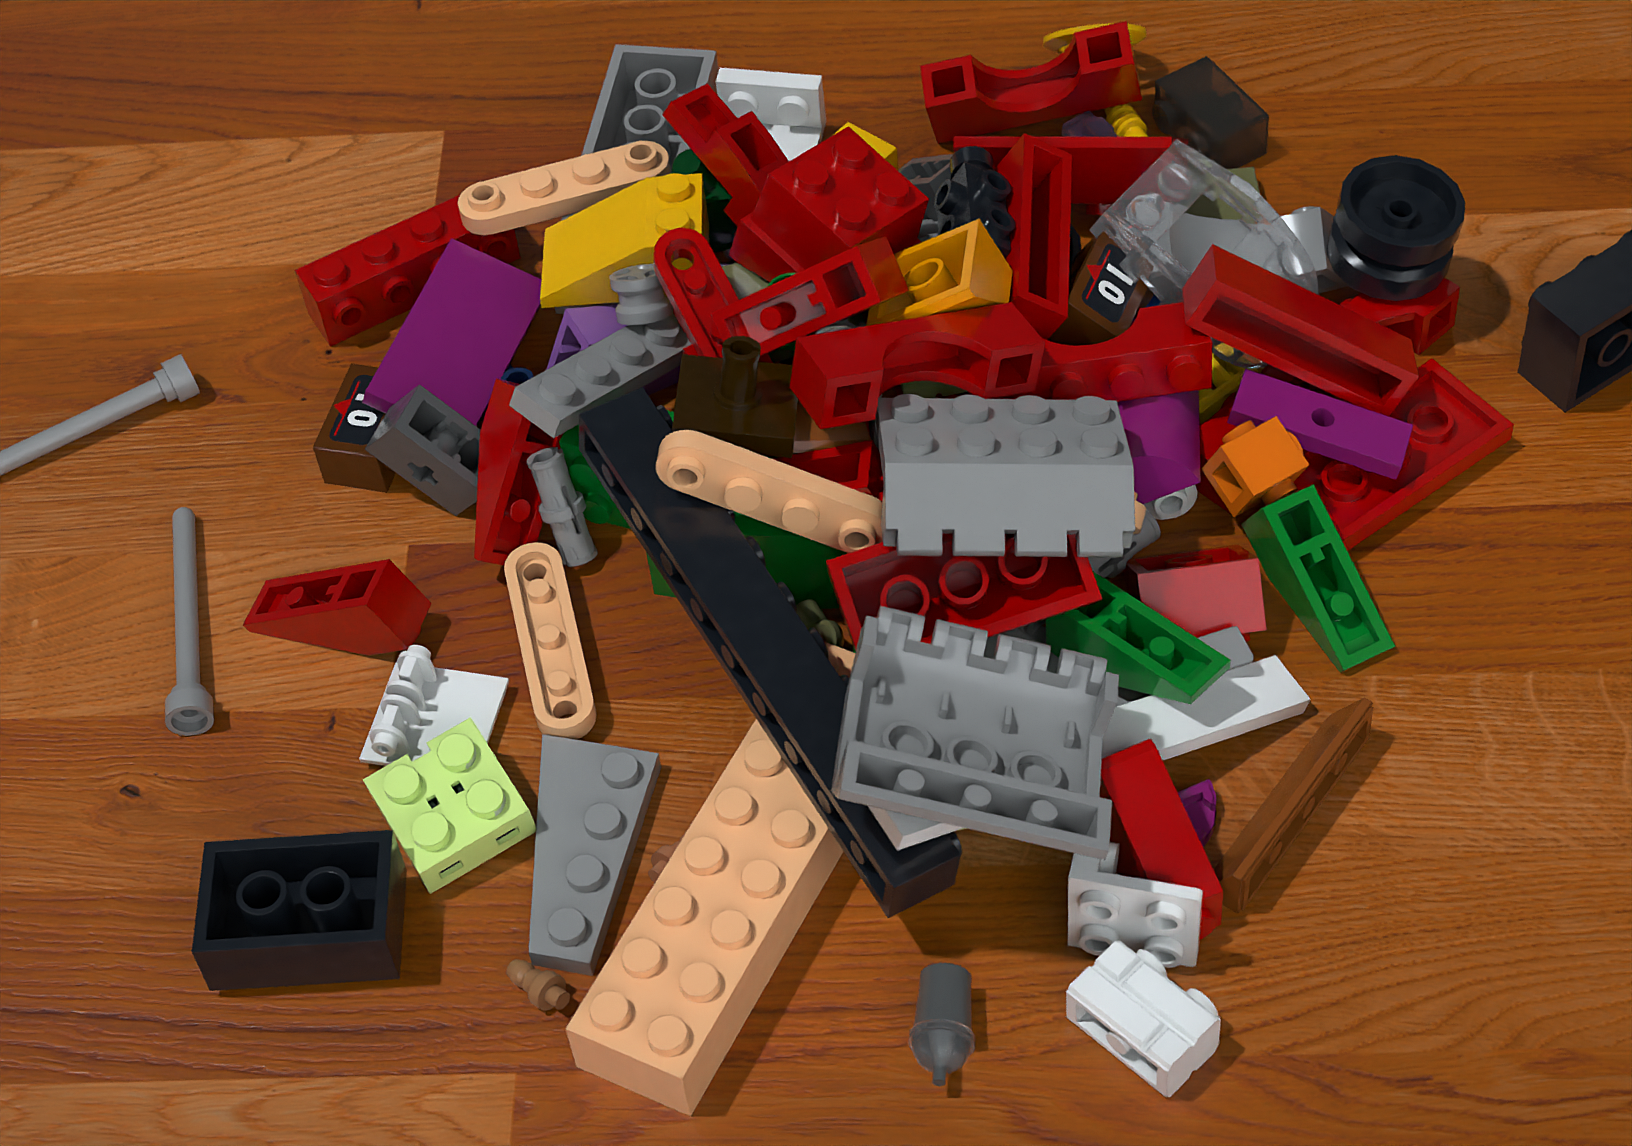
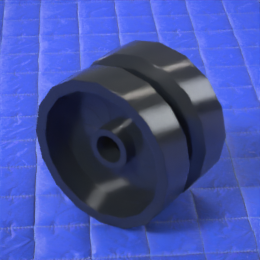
M1393 155L1372 158L1354 167L1342 183L1336 214L1333 217L1328 236L1326 254L1333 271L1349 287L1369 297L1390 301L1416 299L1436 289L1448 272L1453 256L1454 244L1458 240L1464 221L1465 200L1458 184L1442 169L1423 160Z

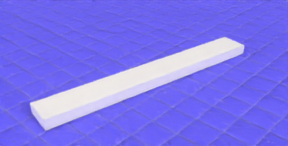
M1274 655L1226 671L1191 705L1151 695L1115 707L1103 736L1102 758L1151 738L1162 760H1166L1302 714L1311 699L1279 658ZM868 806L897 850L964 828Z

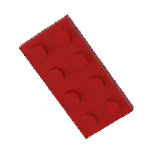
M1433 358L1417 368L1418 379L1389 416L1413 425L1402 468L1396 480L1303 449V456L1310 465L1294 481L1298 488L1296 492L1314 484L1347 551L1512 438L1514 424Z

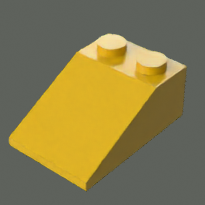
M672 173L659 177H647L546 228L540 292L541 308L618 303L619 297L616 292L611 290L609 276L613 272L626 267L653 264L656 242L669 230L675 228L693 229L702 234L709 242V220L702 173L685 175ZM678 258L672 262V265L679 270H686L693 265L686 258Z

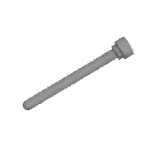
M179 354L160 363L162 369L153 373L154 379L0 451V476L163 398L167 402L178 398L181 403L200 394L199 388L184 358Z
M181 507L175 510L172 516L176 686L172 688L171 693L165 699V724L175 734L191 736L202 734L212 727L214 723L212 696L200 683L195 514L191 509Z

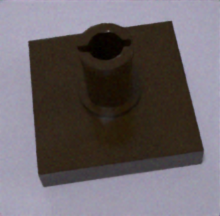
M733 336L726 339L722 345L723 358L682 354L672 432L679 430L698 431L760 455L792 458L798 400L790 389L793 365L758 362L761 346L756 340L746 336Z

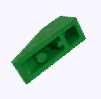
M1314 484L1261 508L1241 523L1267 577L1340 673L1395 647Z
M1094 571L1102 600L1046 619V645L1051 646V653L1059 657L1063 648L1107 659L1106 672L1119 675L1118 687L1191 705L1231 666V659Z

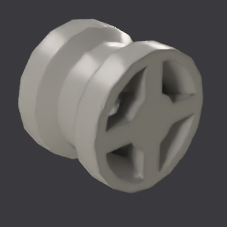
M653 264L626 267L613 272L609 276L611 290L618 294L620 302L615 308L618 323L623 325H642L662 320L673 313L671 303L663 293V287L655 274Z

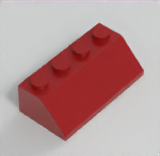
M953 136L954 153L968 146L982 147L992 155L995 169L1021 136ZM1033 136L1072 154L1071 203L1086 204V214L1118 215V204H1139V212L1150 205L1163 204L1172 207V204H1187L1188 139L1177 137Z
M942 533V556L897 555L896 546H883V542L826 561L827 571L855 652L866 616L877 618L880 606L925 616L920 642L930 644L937 619L988 631V639L1102 600L1088 557L1077 556L1076 535L1067 534L1066 557L1015 556L1014 534H1005L1004 556H953L952 533Z

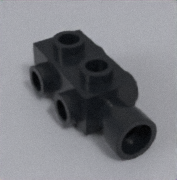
M978 146L961 148L950 159L951 180L946 179L943 181L935 195L934 209L937 211L938 235L980 219L1000 252L1006 258L1011 252L1010 234L1015 228V221L1007 212L1006 197L1011 192V185L1003 175L995 171L993 157L986 149Z

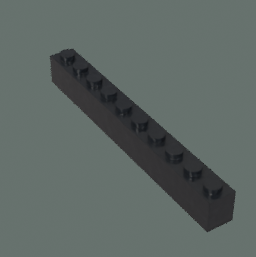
M641 387L580 413L579 450L887 918L953 886L962 855V847L955 831L897 850L867 805L838 799L831 792L849 677L844 674L839 676L828 660V650L823 638L815 628L807 629L797 614L796 603L791 591L782 581L777 583L774 581L766 569L765 558L759 544L751 536L744 537L735 523L734 512L672 489L658 477L656 461L661 441L672 433L673 425L672 418L665 407L662 405L656 407L644 388Z

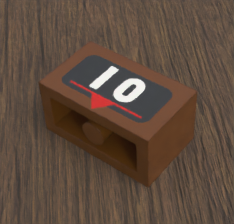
M1103 227L1075 256L1069 268L1068 318L1049 339L1058 344L1081 346L1105 342L1124 333L1131 326L1133 318L1136 319L1139 308L1147 307L1151 301L1154 290L1148 286L1158 265Z
M351 364L313 446L324 483L385 493L390 488L396 472L365 450L386 413L362 403L365 391L378 367Z

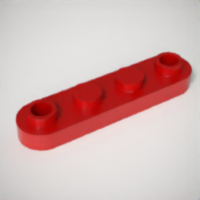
M689 228L669 230L658 239L654 247L653 267L655 274L698 356L723 358V341L711 313L738 301L739 298L709 242L702 234ZM678 258H686L693 265L686 270H679L672 265V262ZM768 353L760 356L758 362L773 363Z

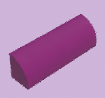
M1199 390L1117 402L1134 465V491L1138 494L1136 501L1146 504L1201 482Z

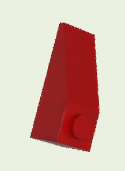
M884 236L852 247L712 312L711 315L723 342L733 336L750 337L760 344V356H763L795 342L797 337L811 335L824 327L832 326L908 292L909 288L888 239Z
M496 378L480 431L474 558L482 562L504 566L507 557L513 550L524 544L537 542L543 523L539 512V506L542 501L531 470L528 468L527 459L542 449L557 447L559 450V441L564 433L552 438L510 407L509 404L514 389L520 384Z
M390 559L266 580L243 626L252 633L357 654L374 655L408 650V647L419 637L421 625L432 603Z

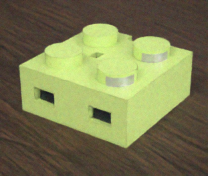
M471 717L428 741L427 745L430 752L412 762L408 754L363 779L375 804L390 829L393 830L396 839L429 894H432L536 832V825L530 810Z

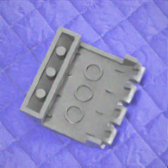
M902 394L895 398H879L876 418L869 421V433L871 440H873L880 452L884 482L881 517L883 546H896L897 555L942 556V533H952L953 556H1004L1005 534H1014L1015 556L1066 557L1067 534L1076 535V552L1078 557H1122L1123 548H1131L1132 536L1135 532L1134 465L1117 400H1104L1095 396H1084L1076 400H1045L1032 395L1021 396L1016 399H984L976 395H961L955 399L923 398L914 394Z
M884 606L879 607L877 618L866 616L860 631L845 695L831 792L838 799L1105 860L1109 852L1112 800L1099 797L1102 743L1104 733L1117 705L1119 682L1118 674L1106 672L1107 659L1062 648L1056 673L1046 671L1051 650L1050 645L999 634L992 659L983 657L988 631L937 619L931 643L928 644L920 642L925 616Z

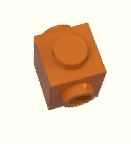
M1275 416L1257 427L1252 420H1249L1226 434L1222 439L1224 445L1220 446L1204 465L1202 471L1235 518L1262 502L1267 506L1295 493L1298 488L1294 481L1310 464L1303 456V449L1298 439L1291 432L1286 431L1278 417Z

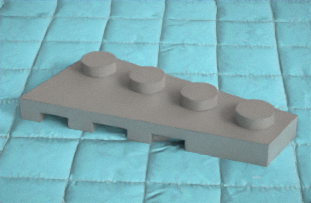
M542 734L528 951L532 965L593 976L661 770L659 753Z

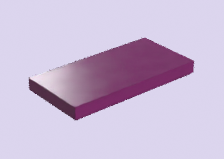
M451 238L368 385L362 403L387 413L392 405L420 384L478 427L487 410L496 378L501 379L502 375L508 370L541 307V279Z

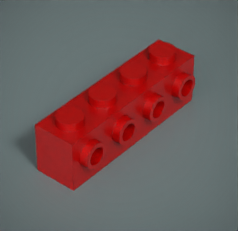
M457 195L295 269V273L307 312L331 347L412 309L451 238L507 264L520 259L515 229L492 235H478L468 231L462 224L458 208L460 195Z

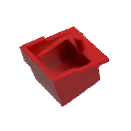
M848 126L768 174L754 211L739 221L729 256L738 264L771 282V280L781 274L798 273L852 247L884 236L887 237L895 254L922 242L918 239L929 198Z

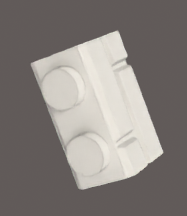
M1120 940L1114 941L1096 959L1095 964L1092 967L1086 968L1069 985L1066 991V1017L1166 1098H1170L1189 1079L1191 1073L1194 1070L1197 1071L1219 1045L1221 1019L1218 1018L1217 1009L1210 999L1202 992L1193 988L1185 992L1167 978L1166 969L1153 954L1144 949H1140L1135 953Z

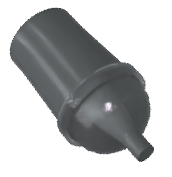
M951 963L932 964L921 971L914 1026L909 1031V1048L912 1050L918 1064L925 1070L933 1073L932 1083L936 1086H944L946 1084V1074L960 1069L975 1048V1035L972 1031L971 1019L972 976L965 968Z

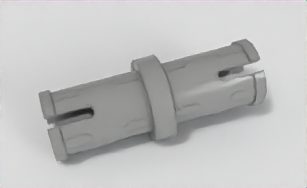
M551 447L535 452L527 459V465L531 470L542 501L539 506L542 521L550 524L563 565L567 564V567L583 565L594 559L598 554L583 514L586 508L583 494L575 491L561 448L558 450L557 447Z

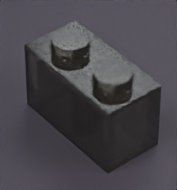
M1208 56L1155 81V104L1152 107L1153 119L1163 133L1169 134L1171 137L1188 139V158L1194 164H1200L1206 171L1234 169L1267 154L1269 115Z

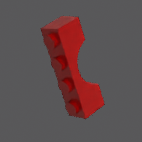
M1127 21L1074 32L1070 44L1060 55L1049 62L1032 68L1020 70L997 69L981 63L972 55L920 66L925 109L938 144L953 141V136H977L1142 101L1136 59Z
M1012 302L796 338L790 389L819 429L875 420L880 395L891 387L907 382L933 381L945 383L964 389L984 399L1032 392L1036 389L1045 341Z
M1183 302L1139 308L1134 323L1124 333L1105 342L1074 346L1058 344L1043 339L1045 346L1035 391L993 399H1016L1021 396L1032 395L1045 400H1076L1084 396H1095L1104 400H1117V402L1212 388V340L1210 336L1185 325Z

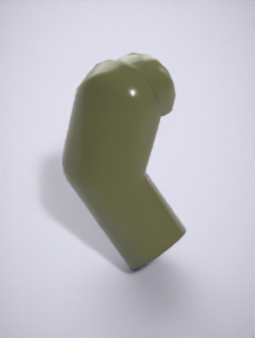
M803 600L796 605L797 614L807 629L815 628L824 642L843 648L844 635L841 627L835 621L827 619L815 600Z

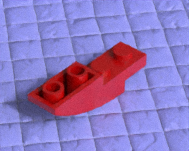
M708 83L671 101L662 114L733 197L725 207L724 212L738 227L740 219L754 211L768 174L789 162L776 141L752 111L737 118Z

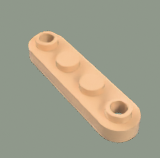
M636 141L477 182L467 187L459 196L458 208L462 224L468 231L474 234L492 235L580 212L647 177L671 174L668 152L658 143Z
M675 431L667 435L660 443L656 461V472L661 481L672 489L846 553L883 542L881 530L882 501L873 496L698 431Z
M538 542L524 544L509 554L504 564V572L535 718L542 734L578 740L593 728L597 713L562 558L559 552L548 544ZM568 714H572V715H573V716H571V717L562 718V719H561V717L564 716V715H568Z

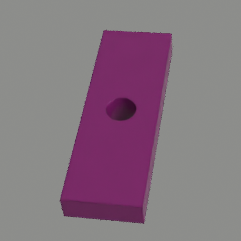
M1246 368L1227 421L1229 424L1239 426L1244 422L1252 420L1257 427L1277 416L1286 431L1291 432L1298 439L1303 449L1395 480L1402 468L1413 428L1412 424Z

